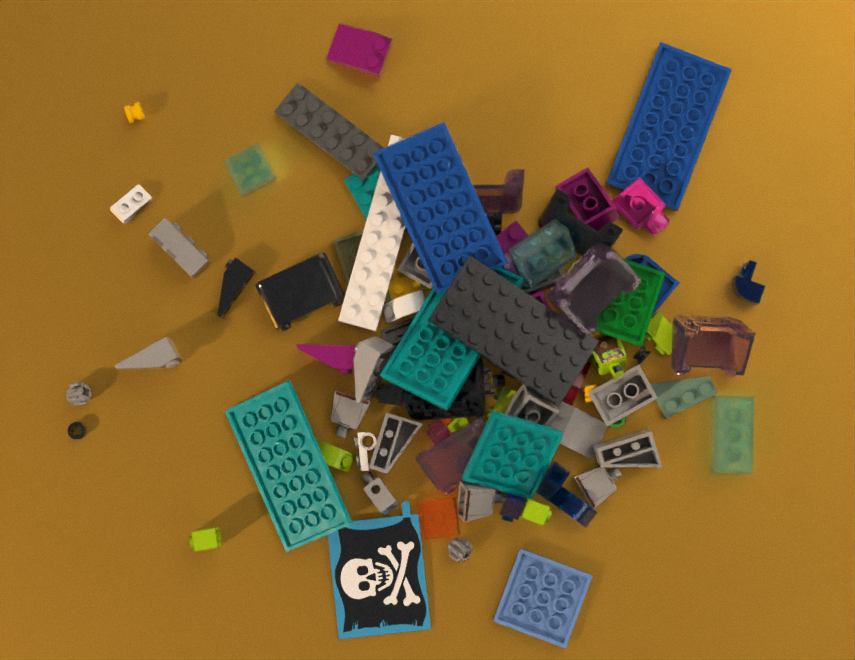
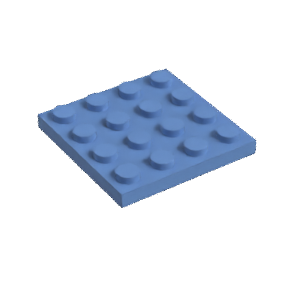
M520 548L493 621L566 649L592 575Z

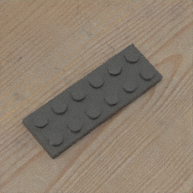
M297 83L274 111L281 119L363 181L377 166L373 152L384 147L301 84Z

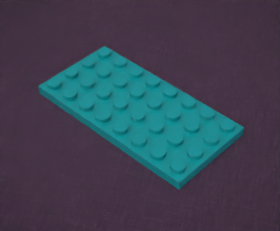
M501 267L493 270L518 288H521L524 283V278ZM433 287L380 376L448 411L480 355L427 321L446 292L443 291L436 294Z
M287 381L225 411L286 552L353 524L291 381Z

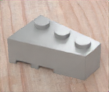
M164 218L148 235L192 278H195L210 263L207 260L209 256L201 248L197 250L193 246L195 241L189 235L184 237L180 233L182 228L175 221L171 224Z
M386 413L369 468L388 474L423 424Z
M648 428L593 445L597 462L601 467L663 468L652 431Z

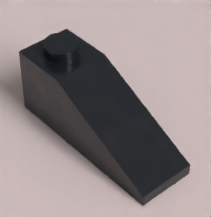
M236 257L233 260L230 259L224 267L226 271L223 276L217 314L222 319L255 274L253 269Z

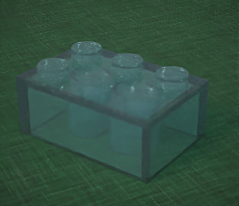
M556 219L509 249L518 276L524 278V282L531 288L577 257L568 228Z

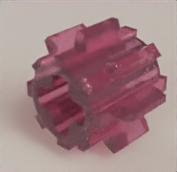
M441 420L438 423L435 421L428 426L429 430L426 433L435 445L439 443L442 445L449 440L448 436L451 433Z

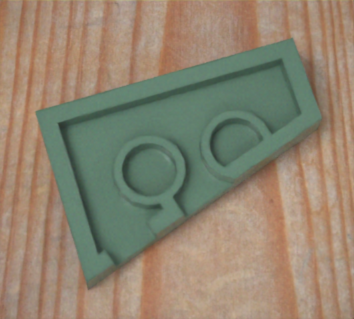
M709 376L650 384L658 397L656 401L665 419L717 394Z

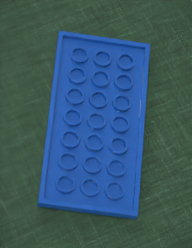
M660 42L606 184L623 191L640 177L666 204V208L678 211L732 69Z
M445 121L373 152L374 158L436 294L448 289L469 255L491 270L508 264Z

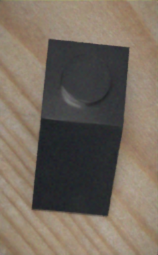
M381 383V387L376 389L375 398L379 399L378 403L402 406L403 388L397 385Z

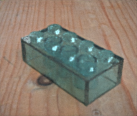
M712 396L710 473L753 474L754 396Z

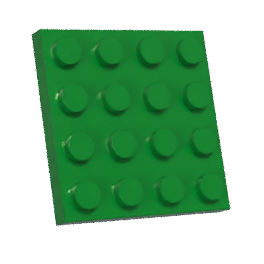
M591 249L568 321L574 325L642 346L666 273Z

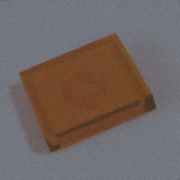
M455 497L417 502L422 540L460 536Z

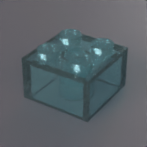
M258 143L224 160L243 197L277 180Z

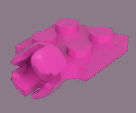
M640 177L612 199L617 210L636 230L644 227L651 235L656 236L659 234L658 231H663L669 223V219L662 213V209L666 204Z

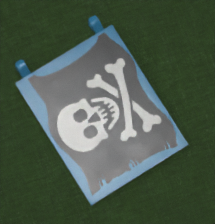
M409 501L402 502L403 515L356 520L352 521L353 524L328 534L339 639L431 629L419 515L410 513Z

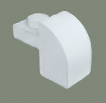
M423 291L413 292L384 304L382 311L387 324L418 313L426 300Z

